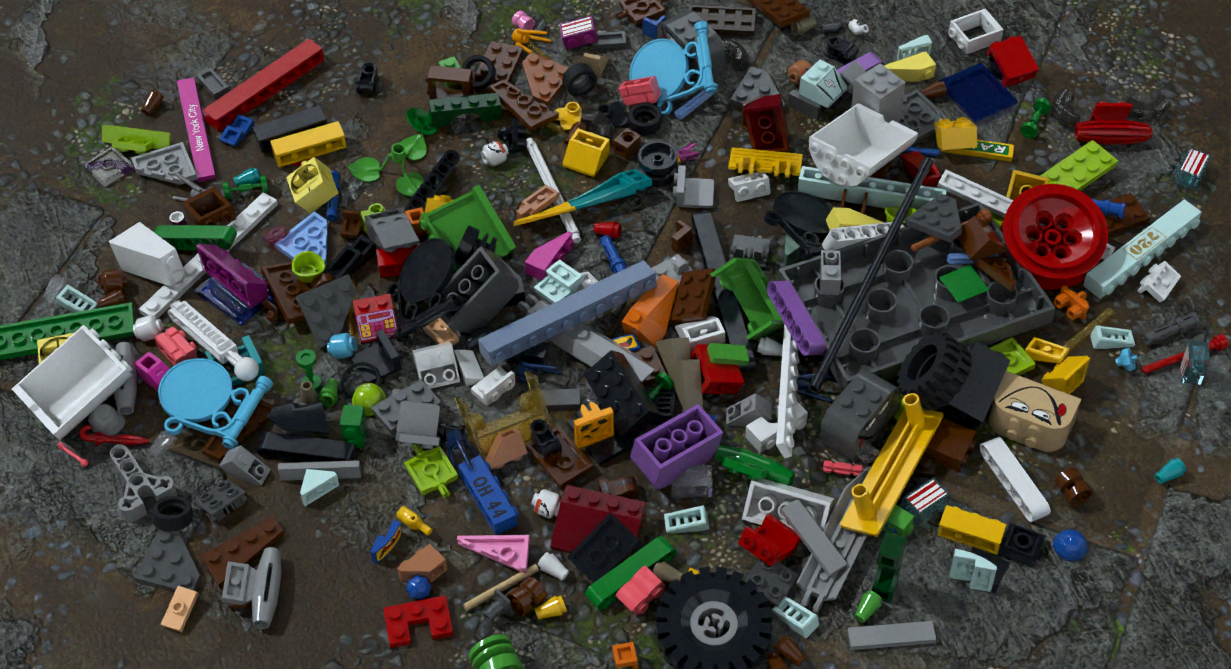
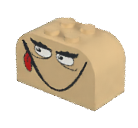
M1006 371L992 401L989 424L996 433L1010 440H1015L1030 448L1044 452H1053L1064 446L1075 422L1081 399Z

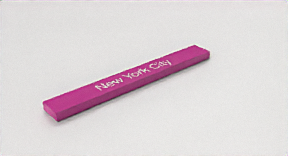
M194 77L178 80L177 85L198 182L216 179Z

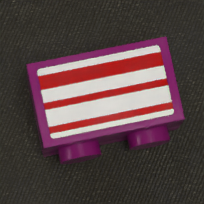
M592 15L560 24L561 38L566 50L599 41L597 27Z

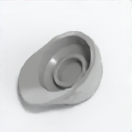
M100 404L89 414L88 418L92 431H99L104 435L117 434L122 430L126 422L117 409L108 404Z

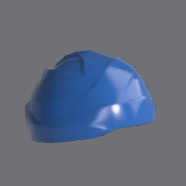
M1066 529L1056 535L1053 540V548L1059 557L1068 561H1076L1086 554L1087 540L1079 531Z

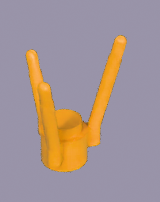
M518 28L512 34V41L515 42V46L523 47V50L529 54L533 51L522 45L526 44L529 39L552 42L551 39L529 35H546V31Z

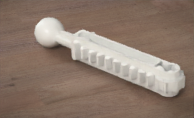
M178 300L170 305L171 309L168 310V314L172 321L207 351L209 350L222 364L229 361L234 366V373L238 379L246 382L255 379L259 372V365L254 359L250 357L242 358L238 355L236 344L186 301L180 302Z

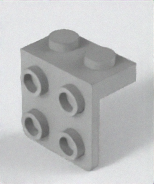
M679 165L678 173H674V184H677V186L673 187V197H677L676 207L712 208L714 180L686 178V166Z
M401 401L395 440L400 441L402 446L413 447V443L421 444V448L433 449V445L439 446L440 438L436 437L440 411L439 405Z

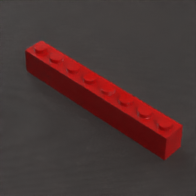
M307 39L203 109L205 122L216 131H222L227 125L234 122L238 114L244 116L325 61L323 49L312 40Z

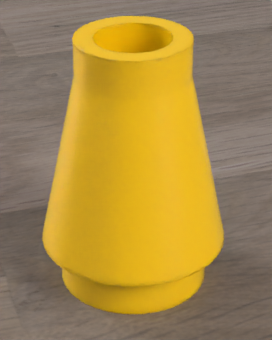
M555 595L534 608L538 620L560 616L567 611L561 595L558 597Z

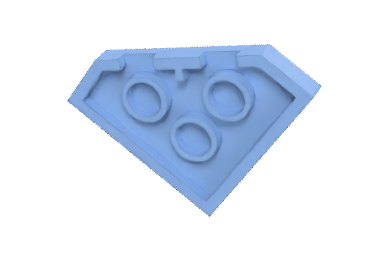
M314 211L274 242L275 248L291 260L303 251H312L318 254L326 265L327 220Z

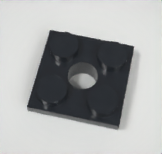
M1010 523L998 554L1034 567L1046 535ZM1017 541H1025L1027 545H1020Z

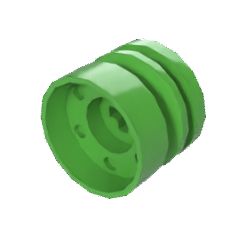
M499 634L487 637L476 643L468 654L473 669H524L507 635Z

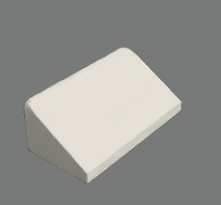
M454 350L455 360L466 386H471L481 381L484 376L472 350Z

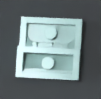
M558 260L546 270L547 277L534 286L536 293L553 304L572 295L581 284L583 275L561 260Z
M955 549L949 578L970 581V589L991 592L997 566L981 556Z

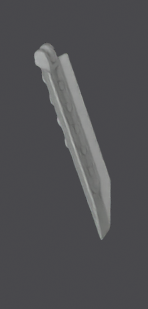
M528 294L526 300L533 307L531 308L524 301H520L518 307L526 314V317L552 303L539 301L534 295ZM580 323L547 339L590 367L596 364L610 350L624 354L641 382L655 371L654 368L636 354L585 323Z
M868 466L844 488L823 529L824 534L846 561L847 566L829 577L811 553L796 583L805 592L801 606L804 608L808 606L811 595L818 598L813 606V612L817 614L823 601L836 600L867 537V534L841 528L840 522L853 501L852 488L864 482L871 466Z

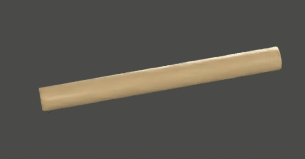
M533 564L527 568V573L519 572L464 603V609L469 611L494 597L496 589L503 592L538 572L537 565Z

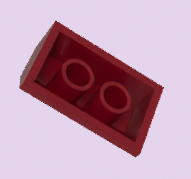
M781 94L763 96L744 107L752 149L775 152L789 151L790 136Z

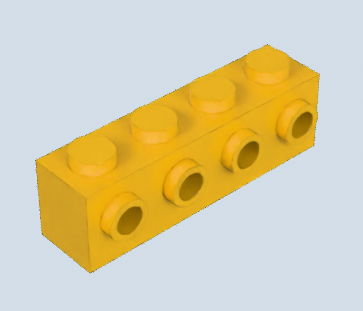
M339 121L270 141L278 167L347 148L345 135Z

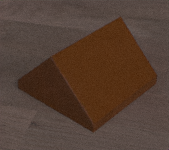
M973 216L961 228L962 234L956 238L970 260L1006 252V248L992 227L976 216Z

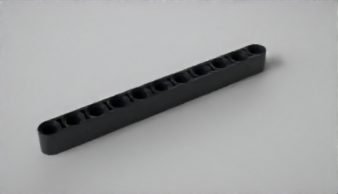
M711 212L692 213V225L705 269L714 268L717 270L726 264ZM716 277L712 295L720 322L725 331L726 343L745 345L749 362L747 366L738 365L741 373L756 370L755 358L750 341L746 338L747 331L737 298L733 291L724 289L719 282L720 278Z

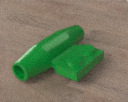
M720 445L715 454V460L728 467V471L735 474H744L748 479L754 481L764 478L791 486L795 478L794 471L773 459L746 449Z

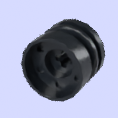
M468 225L456 250L455 261L464 265L480 246L495 253L498 238L493 236L489 244L486 242L489 237L488 233L481 240L478 238L480 230Z

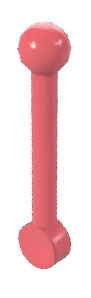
M62 442L57 444L60 450H64L81 462L80 464L83 467L88 465L87 459H82L65 447Z

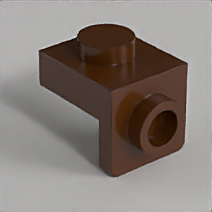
M354 209L343 210L344 221L340 232L341 238L357 239L361 235L364 223L362 214Z

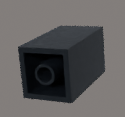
M974 342L966 347L972 357V366L970 367L971 371L966 378L965 385H962L960 392L956 393L954 399L950 402L948 401L945 406L934 410L942 412L945 418L969 429L983 423L1011 361L1005 358L1003 353L994 352L982 342Z

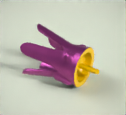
M691 142L684 148L677 150L679 164L686 160L699 159L693 158L699 156V152L689 151L696 146V143Z

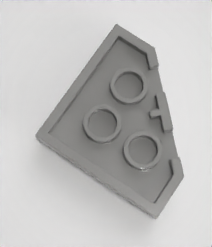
M183 142L131 158L137 174L179 185L185 182L174 175V172H178L189 181L197 180L196 172Z

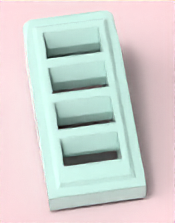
M924 35L899 46L897 60L925 51L930 55L932 41L929 36Z
M68 284L56 297V304L72 312L85 311L84 309L88 304L91 305L89 310L98 307L96 301ZM81 302H84L81 308L78 307Z
M1096 325L1090 334L1092 345L1095 349L1135 346L1131 330Z
M704 505L664 514L667 534L710 529ZM684 518V524H681L680 519ZM672 519H676V526H673Z
M787 596L784 597L778 607L775 606L771 609L777 617L805 638L819 626L816 614ZM789 606L790 608L784 613L783 610Z

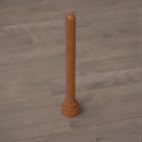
M985 208L976 214L977 218L987 224L992 222V215L988 209ZM967 220V221L961 223V228H962L969 220ZM934 236L928 237L911 245V250L914 252L942 239Z

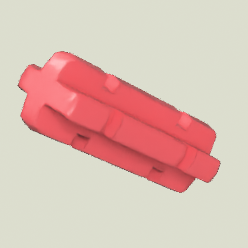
M825 460L823 464V471L827 473L833 471L834 474L848 476L853 474V476L857 477L863 472L862 465L855 464V466H852L849 463H832L833 461Z

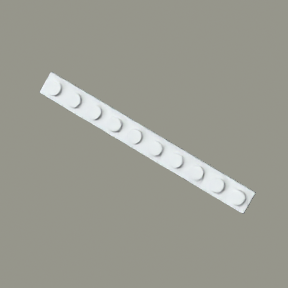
M945 170L937 187L946 189L947 192L973 204L981 202L984 208L1004 218L1010 204L1013 202V200L948 170ZM1039 223L1041 226L1046 227L1044 223ZM1058 225L1059 228L1065 229L1064 226ZM1067 241L1068 244L1073 245V242ZM1107 244L1099 262H1103L1111 256L1115 247Z
M262 193L236 217V220L228 225L237 231V236L230 249L278 205L276 199ZM199 254L183 267L187 277L172 287L164 285L139 308L140 314L144 316L154 315L158 319L171 304L176 302L206 273L202 268Z
M785 324L776 446L783 457L788 458L792 456V448L794 447L793 433H795L794 419L796 418L795 405L797 404L796 391L798 390L796 379L799 376L797 370L799 348Z

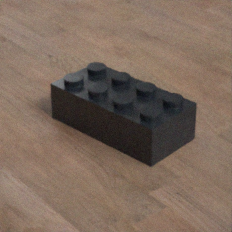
M610 350L583 374L603 408H612L614 426L620 436L631 439L635 438L661 415L623 353Z

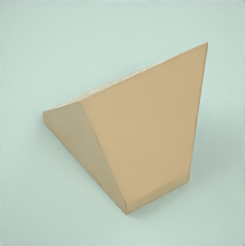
M584 53V56L575 64L586 63L590 65L597 77H601L609 58Z

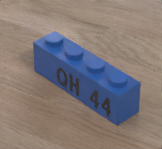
M479 455L470 459L471 469H469L466 462L459 464L460 478L493 533L499 535L518 526V511L514 505H510L506 491L500 489L498 478L492 476L489 463L487 461L484 462Z

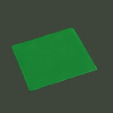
M970 265L939 277L958 303L989 290Z

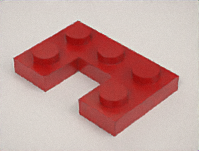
M446 595L383 608L390 648L410 645L411 639L408 626L425 622L430 624L432 640L453 636Z

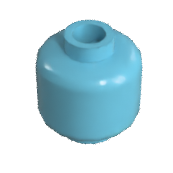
M349 333L336 334L327 343V350L335 359L348 358L357 351V342L355 337Z

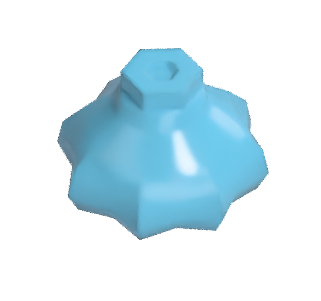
M1130 348L1123 349L1120 356L1115 359L1116 364L1127 371L1135 370V360L1138 359V356H1134Z

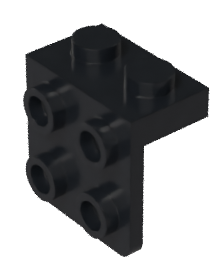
M383 329L376 332L378 344L351 356L353 364L356 362H368L374 365L379 370L381 379L400 371V359H402L399 349L393 347L394 343L391 336L386 335ZM367 366L356 367L365 383L377 381V376L373 369Z

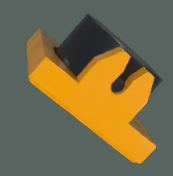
M592 401L589 402V406L581 405V409L573 418L575 445L579 449L614 436V413L611 407L601 410Z

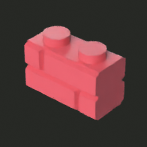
M656 76L624 81L619 87L623 103L626 106L631 105L633 107L636 104L646 102L654 104L661 96Z
M172 326L165 333L162 332L155 337L158 349L174 366L185 360L198 358L196 345L193 342L189 343L187 341V336L182 330L178 331Z

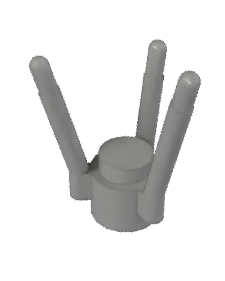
M174 172V175L193 188L190 193L191 197L206 191L178 172ZM173 196V199L178 201H185L188 199Z

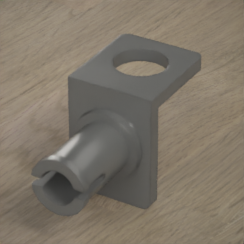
M498 589L494 591L495 602L482 612L483 617L489 623L493 622L502 612H505L509 617L515 614L512 610L511 601Z

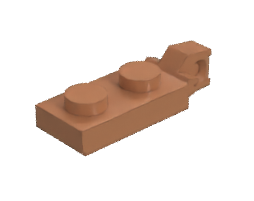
M544 185L521 202V206L516 211V220L541 212L559 199L560 193L548 185Z

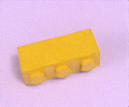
M946 505L937 536L997 555L1006 524L996 519H989L977 513H970L958 507Z

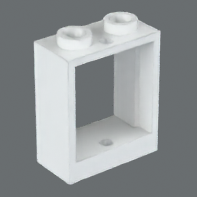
M982 9L951 20L948 33L958 44V47L965 54H969L986 48L993 42H1001L1004 29L986 9ZM980 26L986 33L969 40L963 31Z

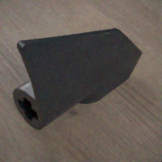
M322 401L301 406L298 403H290L273 407L267 417L286 431L329 434Z

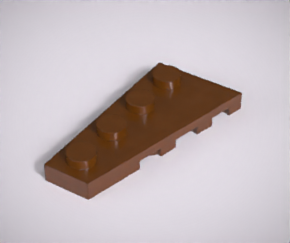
M504 79L489 86V91L491 93H498L500 102L530 132L559 118L557 111L554 110L552 112L547 109V105L534 101V97L529 94L524 95L519 88Z

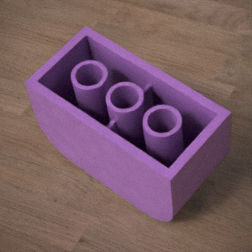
M697 404L636 438L630 458L656 489H662L708 462L719 447L723 431L703 408Z

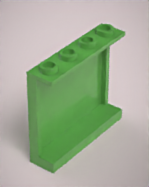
M480 185L473 187L471 192L427 214L423 212L419 218L421 228L426 230L429 235L428 239H443L452 246L455 253L468 225L480 230L478 238L481 240L488 233L489 237L486 242L489 244L493 236L498 238L495 253L501 259L510 255L516 249L513 240ZM455 261L452 276L463 266L462 264Z

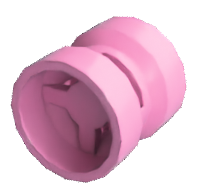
M522 10L516 12L512 17V24L520 29L532 30L535 26L534 19L527 16Z

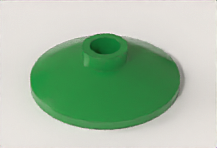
M416 107L410 108L407 111V121L416 131L425 135L436 133L438 127H431L428 112Z

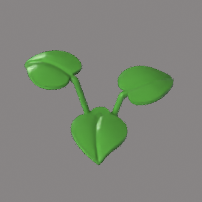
M416 134L393 144L391 153H388L381 167L376 159L364 157L349 164L348 169L358 180L374 182L379 179V172L392 159L394 163L401 164L404 177L397 179L396 189L400 194L412 197L423 183L424 178L417 172L407 175L405 159L417 161L425 157L427 149L423 134Z

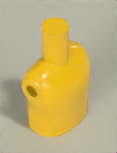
M402 506L398 510L396 518L408 528L422 531L427 536L432 533L433 529L426 525L420 516L409 508Z

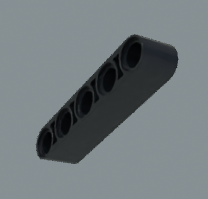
M448 150L445 152L404 208V212L421 207L423 210L425 209L427 198L434 197L460 161V155L457 151Z
M265 432L262 434L257 453L267 459L298 463L354 461L357 447L345 441Z

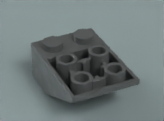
M400 208L365 216L368 237L383 251L393 252L396 251V248H411L414 244L420 243L406 213Z

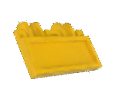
M732 147L728 169H738V173H742L743 169L749 170V174H753L754 170L763 173L774 172L776 177H778L779 173H785L787 178L790 177V174L800 176L803 154Z

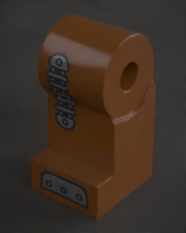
M632 476L607 481V478L599 480V492L634 499L639 495L635 478Z

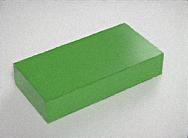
M709 343L707 347L711 363L747 366L749 362L745 345Z

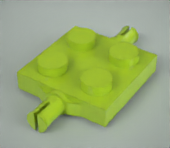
M414 444L412 448L417 455L404 462V466L421 495L439 490L443 498L448 497L450 492L446 485L458 480V474L440 446L424 451L420 444Z

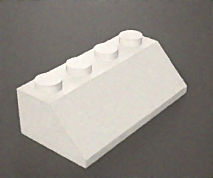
M764 478L758 481L751 480L742 520L762 525L765 516L771 514L792 528L780 511L781 508L799 499L823 531L829 520L834 498Z

